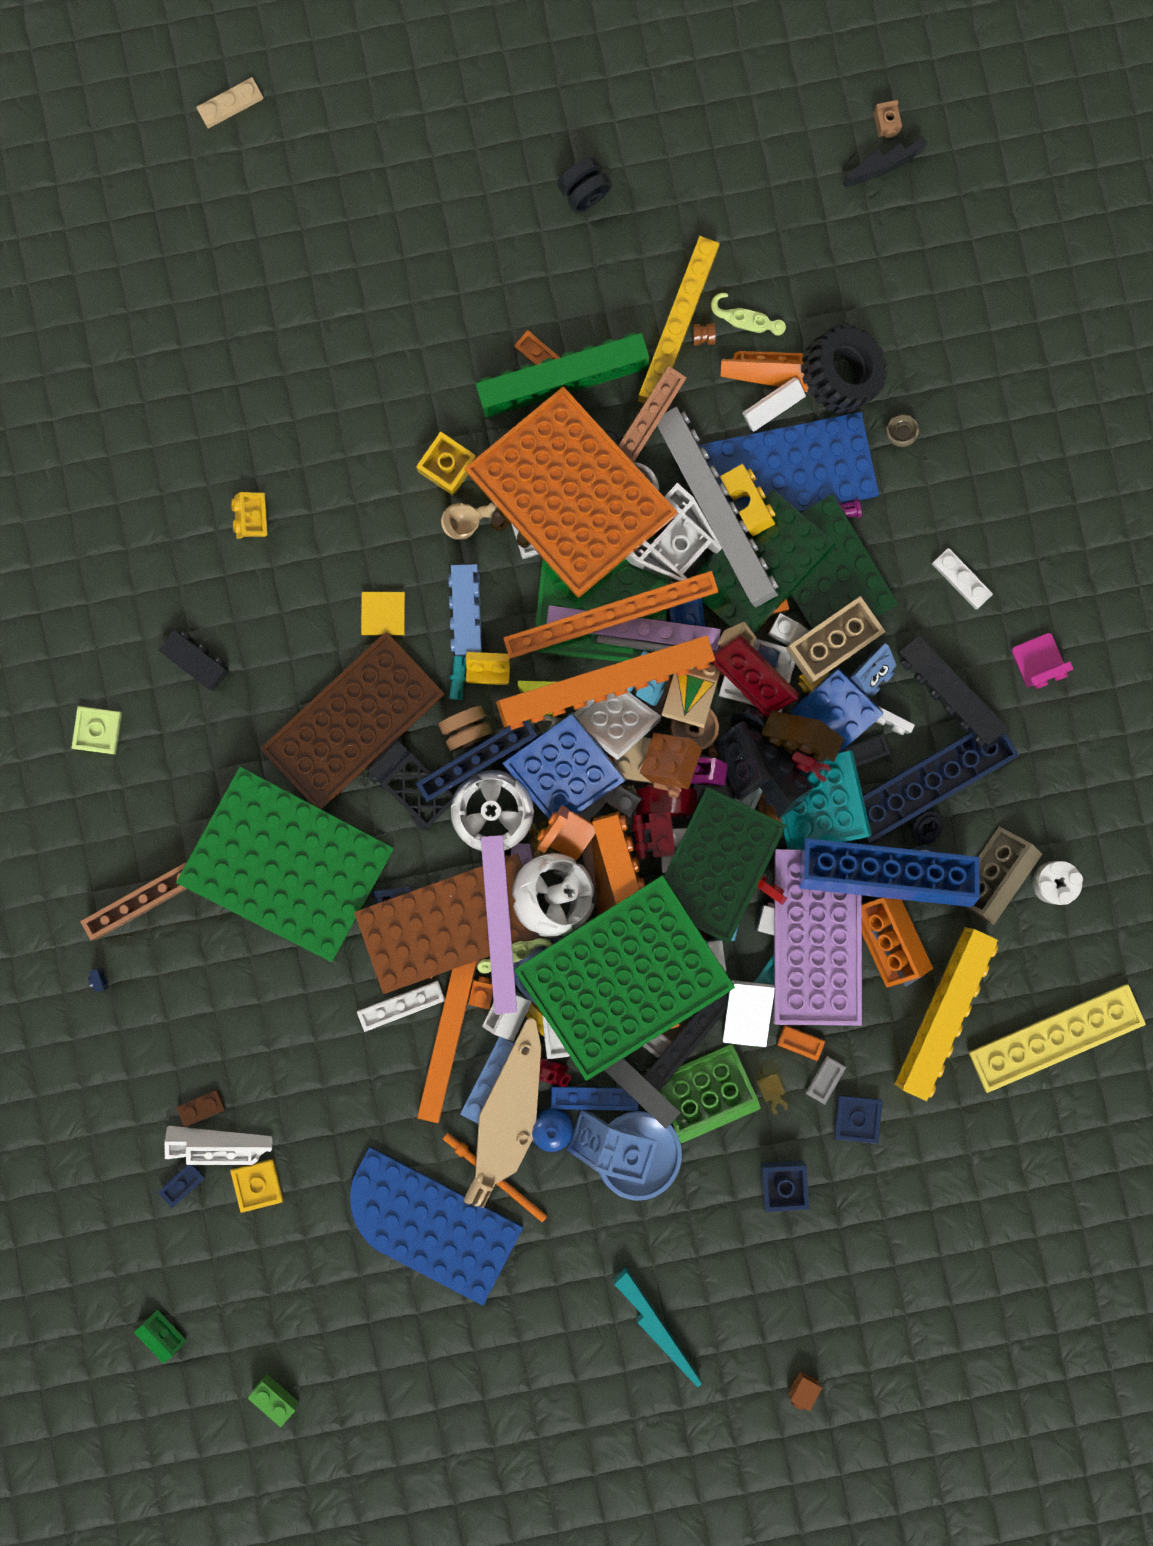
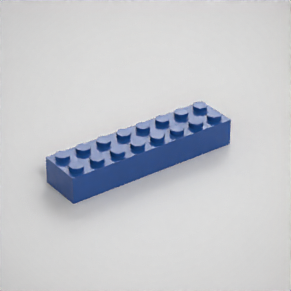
M806 838L801 846L799 889L973 907L980 898L979 857Z

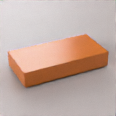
M784 1025L777 1045L818 1061L825 1040Z

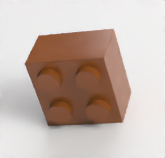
M653 733L640 774L651 783L689 789L702 748L690 738Z

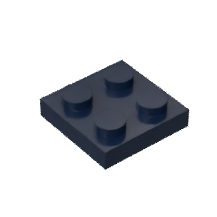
M838 1095L834 1139L879 1144L883 1100Z

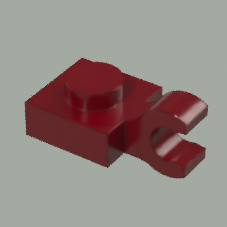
M796 751L792 757L798 770L804 773L811 771L815 773L818 780L826 782L827 779L820 775L822 770L831 772L832 769L828 764L819 763L815 759Z

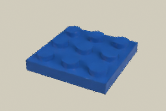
M839 667L791 709L793 715L820 720L845 738L838 753L844 750L883 715V711Z

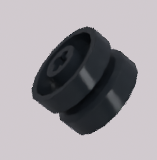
M594 157L587 158L574 165L557 183V187L562 195L569 197L568 204L576 213L585 211L597 204L610 192L613 185L606 174H601L602 167Z

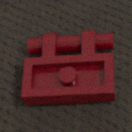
M670 811L648 814L649 823H643L642 815L633 816L634 824L632 827L636 834L637 844H635V851H638V859L647 858L646 849L653 850V857L675 854ZM650 829L651 842L645 843L644 830Z

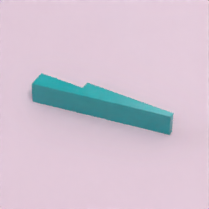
M626 1267L614 1278V1285L641 1313L637 1316L638 1324L686 1376L699 1387L702 1384L700 1376Z

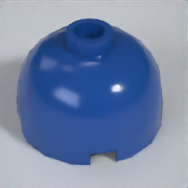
M551 1107L541 1110L537 1113L536 1122L533 1126V1142L546 1152H556L564 1149L573 1137L571 1118L563 1110L551 1109Z

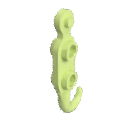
M719 293L711 301L713 313L725 319L736 328L756 333L770 330L774 335L778 336L785 332L786 325L782 320L770 321L763 313L743 308L720 309L718 307V300L728 297L727 293Z
M546 938L513 943V964L527 958L536 948L540 946L549 947L553 943ZM480 960L478 962V971L481 973L491 972V960Z

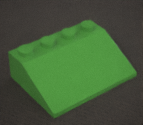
M733 1044L680 1066L659 1091L681 1112L672 1122L681 1143L761 1109Z

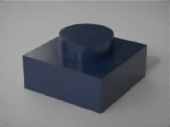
M103 968L89 971V985L95 992L109 988Z

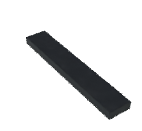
M729 992L696 1012L643 1077L658 1091L664 1087L727 1011Z

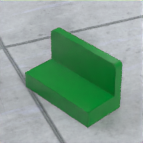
M158 1310L134 1332L162 1363L173 1357L187 1342Z

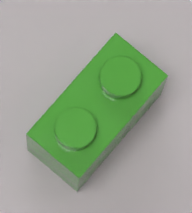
M268 1374L256 1385L248 1397L253 1404L280 1428L295 1412L299 1404L292 1395Z

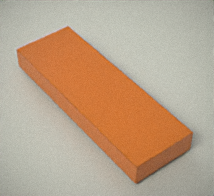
M528 330L514 345V348L535 365L541 364V361L547 358H560Z

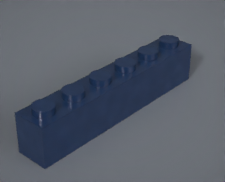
M530 719L524 721V726L513 730L508 727L417 782L418 788L426 801H430L540 735L541 731L537 724L532 723Z

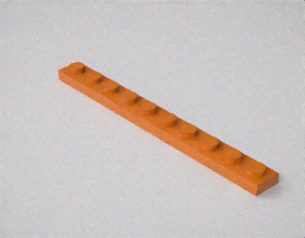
M710 571L513 634L503 639L509 658L512 659L718 593L713 573Z

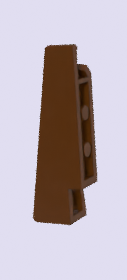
M593 816L590 822L592 823L596 817ZM595 833L582 852L586 870L593 881L595 891L593 900L594 903H597L598 915L616 905Z

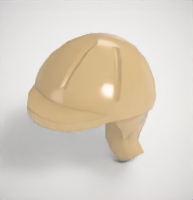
M493 502L478 509L469 504H452L443 512L441 518L442 528L453 539H467L478 528L480 519L484 517L493 518L498 508Z

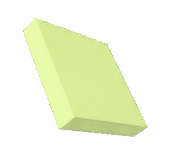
M78 706L72 749L116 755L122 712Z

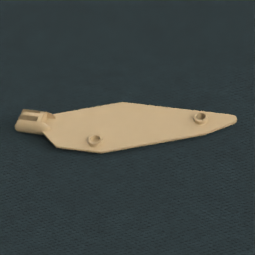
M533 1018L526 1020L479 1115L476 1172L464 1197V1202L484 1208L495 1184L517 1172L533 1140L532 1130L537 1116L541 1057L538 1029Z

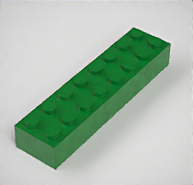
M629 333L623 339L617 341L609 339L603 342V345L597 347L595 345L584 347L581 352H567L558 359L547 358L542 360L541 364L535 366L527 364L522 366L521 370L515 372L508 370L502 372L499 377L480 379L479 383H476V388L485 419L545 401L562 387L571 393L647 370L649 354L642 333Z

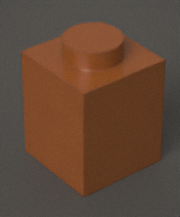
M800 1371L788 1393L792 1401L791 1404L800 1410L805 1408L810 1411L822 1390V1386L818 1380Z

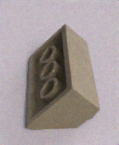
M998 827L978 856L980 898L973 907H964L994 925L1038 862L1042 853L1030 842Z

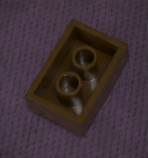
M771 711L761 733L769 739L768 743L780 747V751L784 754L792 756L796 751L822 763L825 760L835 762L845 739L820 720Z

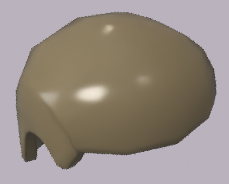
M903 414L891 418L886 426L888 440L898 447L911 445L919 435L917 421L910 415Z

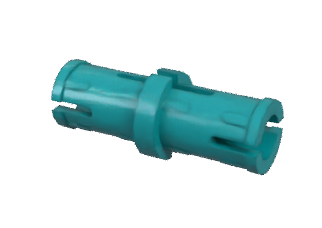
M454 656L452 675L449 678L451 680L449 699L462 701L464 682H466V657Z

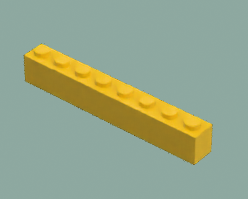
M699 236L639 393V402L645 403L667 366L674 367L720 243Z

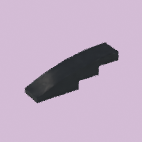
M922 136L907 149L900 143L885 156L877 150L847 174L842 184L844 187H848L885 175L923 152L928 142Z

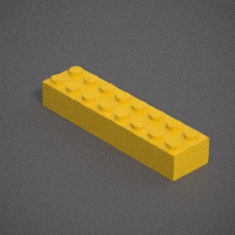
M964 927L895 1082V1085L903 1091L925 1101L933 1096L936 1090V1085L934 1084L937 1077L940 1078L945 1069L944 1061L953 1052L954 1045L952 1043L955 1037H959L963 1028L961 1023L964 1017H967L971 1011L972 1005L970 1003L972 998L976 997L980 991V980L988 973V962L991 957L995 956L998 950V945H996L997 939L975 929Z

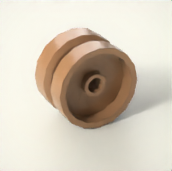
M481 705L462 711L438 724L443 735L457 733L446 741L450 752L473 746L493 734L489 723L475 725L486 716Z
M709 709L704 728L697 726V732L690 731L692 724L675 719L671 720V736L690 738L702 750L713 744L718 736V720L711 709Z

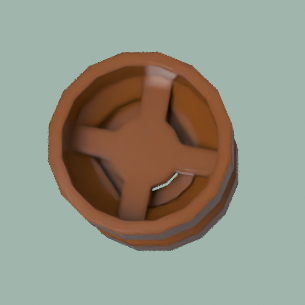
M707 323L706 327L700 324H693L692 336L694 346L701 345L705 341L708 345H715V323Z

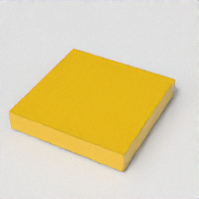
M362 592L361 635L382 636L387 632L390 636H405V592Z
M274 1158L230 1170L241 1213L284 1201Z

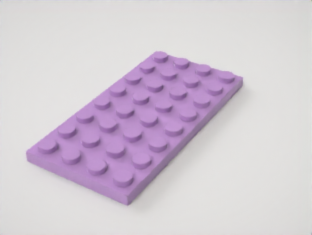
M775 849L774 883L785 890L783 895L788 899L783 905L774 900V1024L862 1026L861 895L799 889L801 850Z

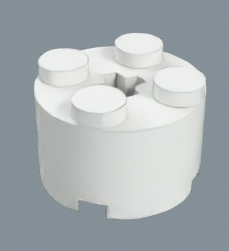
M1050 861L1040 865L1032 877L1035 894L1039 899L1050 904H1069L1078 897L1082 889V875L1072 864L1063 861ZM1055 879H1059V886L1054 882Z

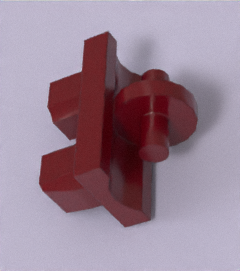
M540 1057L539 1081L566 1087L571 1079V1075L567 1073L569 1066L546 1057Z

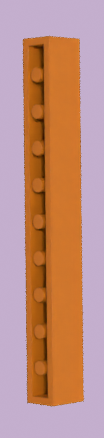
M708 635L508 697L497 701L496 704L504 728L510 726L511 730L524 726L523 722L530 719L532 723L544 720V715L552 713L554 717L566 713L565 708L573 706L574 710L587 706L586 702L593 699L595 703L607 700V695L615 693L617 697L628 693L627 689L634 686L636 690L648 687V682L656 680L658 684L669 680L668 676L675 673L677 677L689 674V669L697 667L698 671L710 667L709 663L715 661Z

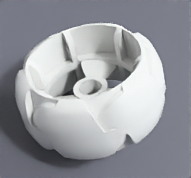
M500 770L480 771L465 779L457 788L451 803V819L457 834L466 844L482 851L481 837L486 836L478 832L482 829L486 820L495 821L499 819L503 826L509 830V832L503 835L504 851L514 847L526 836L533 821L534 810L530 794L513 775ZM501 787L510 791L515 797L518 804V812L502 811L501 806L496 802ZM481 788L487 802L482 805L481 813L467 816V803L471 795ZM490 805L491 807L493 805L497 807L494 817L486 814L488 811L487 807Z
M551 853L536 857L525 864L514 879L512 886V895L515 899L514 911L520 922L527 929L537 932L540 936L547 938L566 936L583 926L593 912L595 904L592 902L595 892L593 881L585 867L576 864V861L570 856ZM547 870H553L554 874L561 876L564 881L548 887L540 874ZM538 893L544 894L545 900L550 904L546 915L538 904L536 896ZM570 902V909L566 917L560 904Z

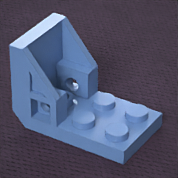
M580 1110L567 1151L597 1172L644 1184L658 1142L623 1127L607 1124L589 1111Z

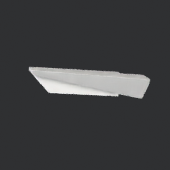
M168 1126L165 1136V1159L186 1157V1165H253L259 1160L260 1155L272 1150V1136Z

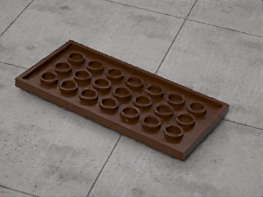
M385 632L260 749L312 805L323 809L395 739L401 737L445 694L400 645Z

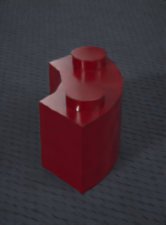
M647 784L645 788L636 790V794L643 798L636 808V815L649 817L648 814L670 811L671 816L674 817L692 816L697 808V789L682 788L679 796L672 798L668 795V791L654 788V784Z

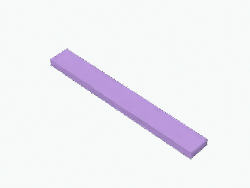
M503 835L481 837L495 1014L517 1013Z

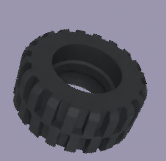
M841 324L840 326L831 327L815 338L807 346L806 352L803 354L802 362L804 363L801 365V373H804L802 379L804 384L808 386L807 391L809 395L812 394L815 397L814 400L818 404L822 403L823 407L829 411L833 409L837 413L852 412L874 399L884 387L885 381L883 380L887 376V370H885L887 363L886 359H883L882 356L884 352L882 348L879 349L878 341L875 338H871L869 336L870 333L866 330L860 331L858 326L852 325L850 327L848 324ZM834 353L843 356L852 366L854 385L844 381L836 372L833 362Z

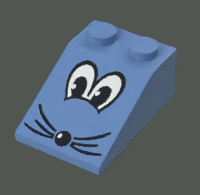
M885 643L875 649L849 676L871 698L880 690L878 685L883 680L887 682L895 674L893 669L897 665L889 646Z

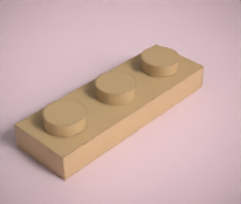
M251 77L196 108L207 128H210L263 100V96Z

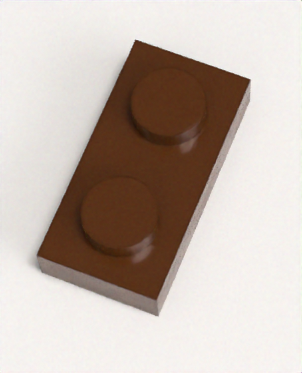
M218 1089L176 1107L184 1127L226 1110Z

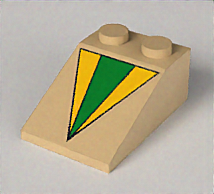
M709 664L710 667L699 671L697 667L689 669V674L677 677L675 673L662 716L704 728L720 670L716 666Z

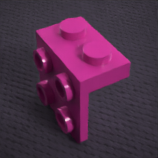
M1050 633L1012 648V654L1027 688L1035 686L1036 689L1048 685L1047 680L1055 677V680L1058 681L1067 677V672L1073 670L1071 662H1063L1054 638Z

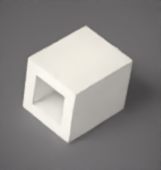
M768 902L767 906H761L755 930L774 935L773 903Z

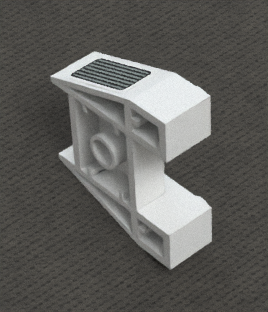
M678 483L665 496L666 500L676 509L678 515L674 517V520L651 545L646 541L625 558L632 565L672 583L688 579L683 574L706 548H709L716 554L722 549L694 497Z

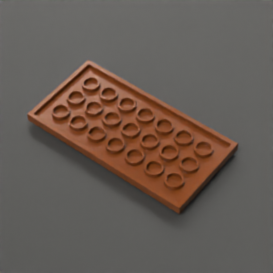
M518 853L506 857L505 867L512 944L518 941L525 942L541 938L543 936L538 935L537 932L527 929L520 922L514 911L515 899L512 895V886L516 875L523 866ZM483 866L354 912L383 994L490 956Z

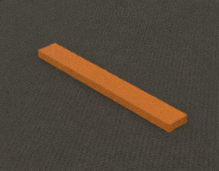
M477 961L452 969L418 1119L434 1123L440 1122Z

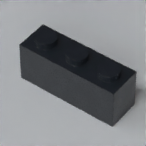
M174 630L158 651L208 690L214 692L229 672L224 668L227 664L218 657L213 659L207 655L210 651L200 643L198 646L191 642L193 638L183 630L181 633Z

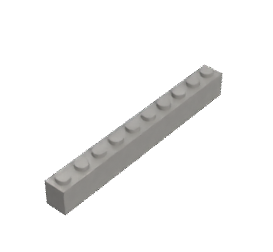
M675 407L663 415L657 426L751 604L756 608L778 595L776 588L779 586L774 577H769L765 571L768 569V565L763 557L759 558L755 551L759 549L753 538L748 539L746 535L748 529L743 520H738L736 514L739 511L734 502L729 503L726 497L729 493L725 485L718 483L716 478L719 477V474L714 465L709 466L707 459L710 457L704 447H699L697 442L700 441V438L694 429L690 430L688 426L690 420L685 411L680 412Z

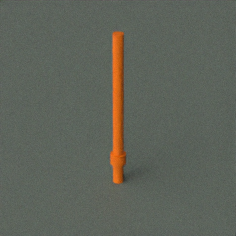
M447 1132L442 1139L455 1149L454 1152L457 1155L463 1156L476 1167L477 1156L468 1149L469 1147L464 1142L460 1143ZM503 1179L496 1183L538 1220L543 1222L547 1218L543 1211L506 1180Z

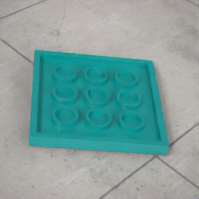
M852 750L838 753L835 762L825 760L824 763L828 764L832 769L831 772L822 770L820 775L827 779L826 782L818 780L815 773L808 771V773L800 771L815 787L802 804L782 817V823L786 824L784 836L788 850H801V846L806 838L846 842L872 836Z

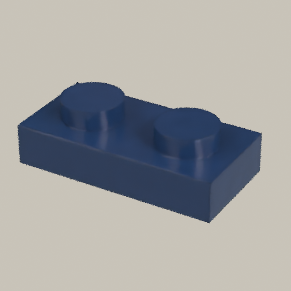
M187 1165L158 1193L173 1208L206 1176L196 1165Z

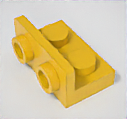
M239 492L231 502L232 511H235L233 532L236 533V538L266 537L265 493Z
M466 652L467 683L509 684V654Z

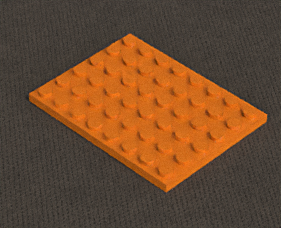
M564 387L559 389L464 468L471 479L578 598L678 515L676 509Z

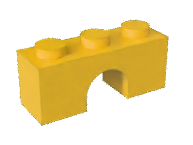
M741 464L720 476L733 501L741 497L750 498L749 505L740 511L739 514L752 537L775 525L772 518L775 516L771 505H765L762 500L766 496L760 486L756 488L753 481L757 479L751 468L746 470L745 466Z

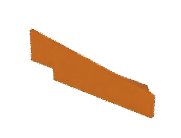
M738 351L734 353L733 359L721 360V377L781 387L796 377L799 379L804 392H808V386L804 384L802 379L804 373H801L804 353Z

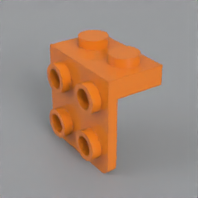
M562 805L557 813L553 812L547 828H543L537 837L539 841L537 849L545 853L550 846L561 854L577 860L595 835L593 823Z

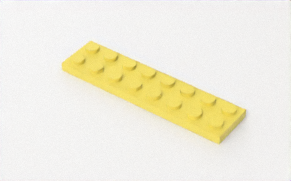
M1125 984L973 1049L968 1053L985 1092L988 1093L1146 1024L1129 985Z

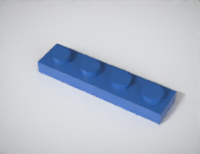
M552 1086L551 1109L638 1111V1102L622 1087Z

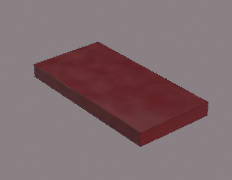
M741 634L713 652L715 661L712 663L766 718L769 717L771 711L778 712L798 699L800 694Z

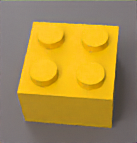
M440 432L416 468L420 474L454 496L468 476L464 468L477 457Z

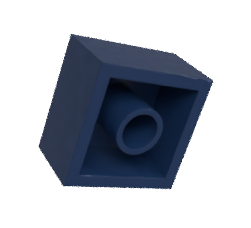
M804 1161L760 1163L762 1202L765 1212L809 1210L807 1165Z

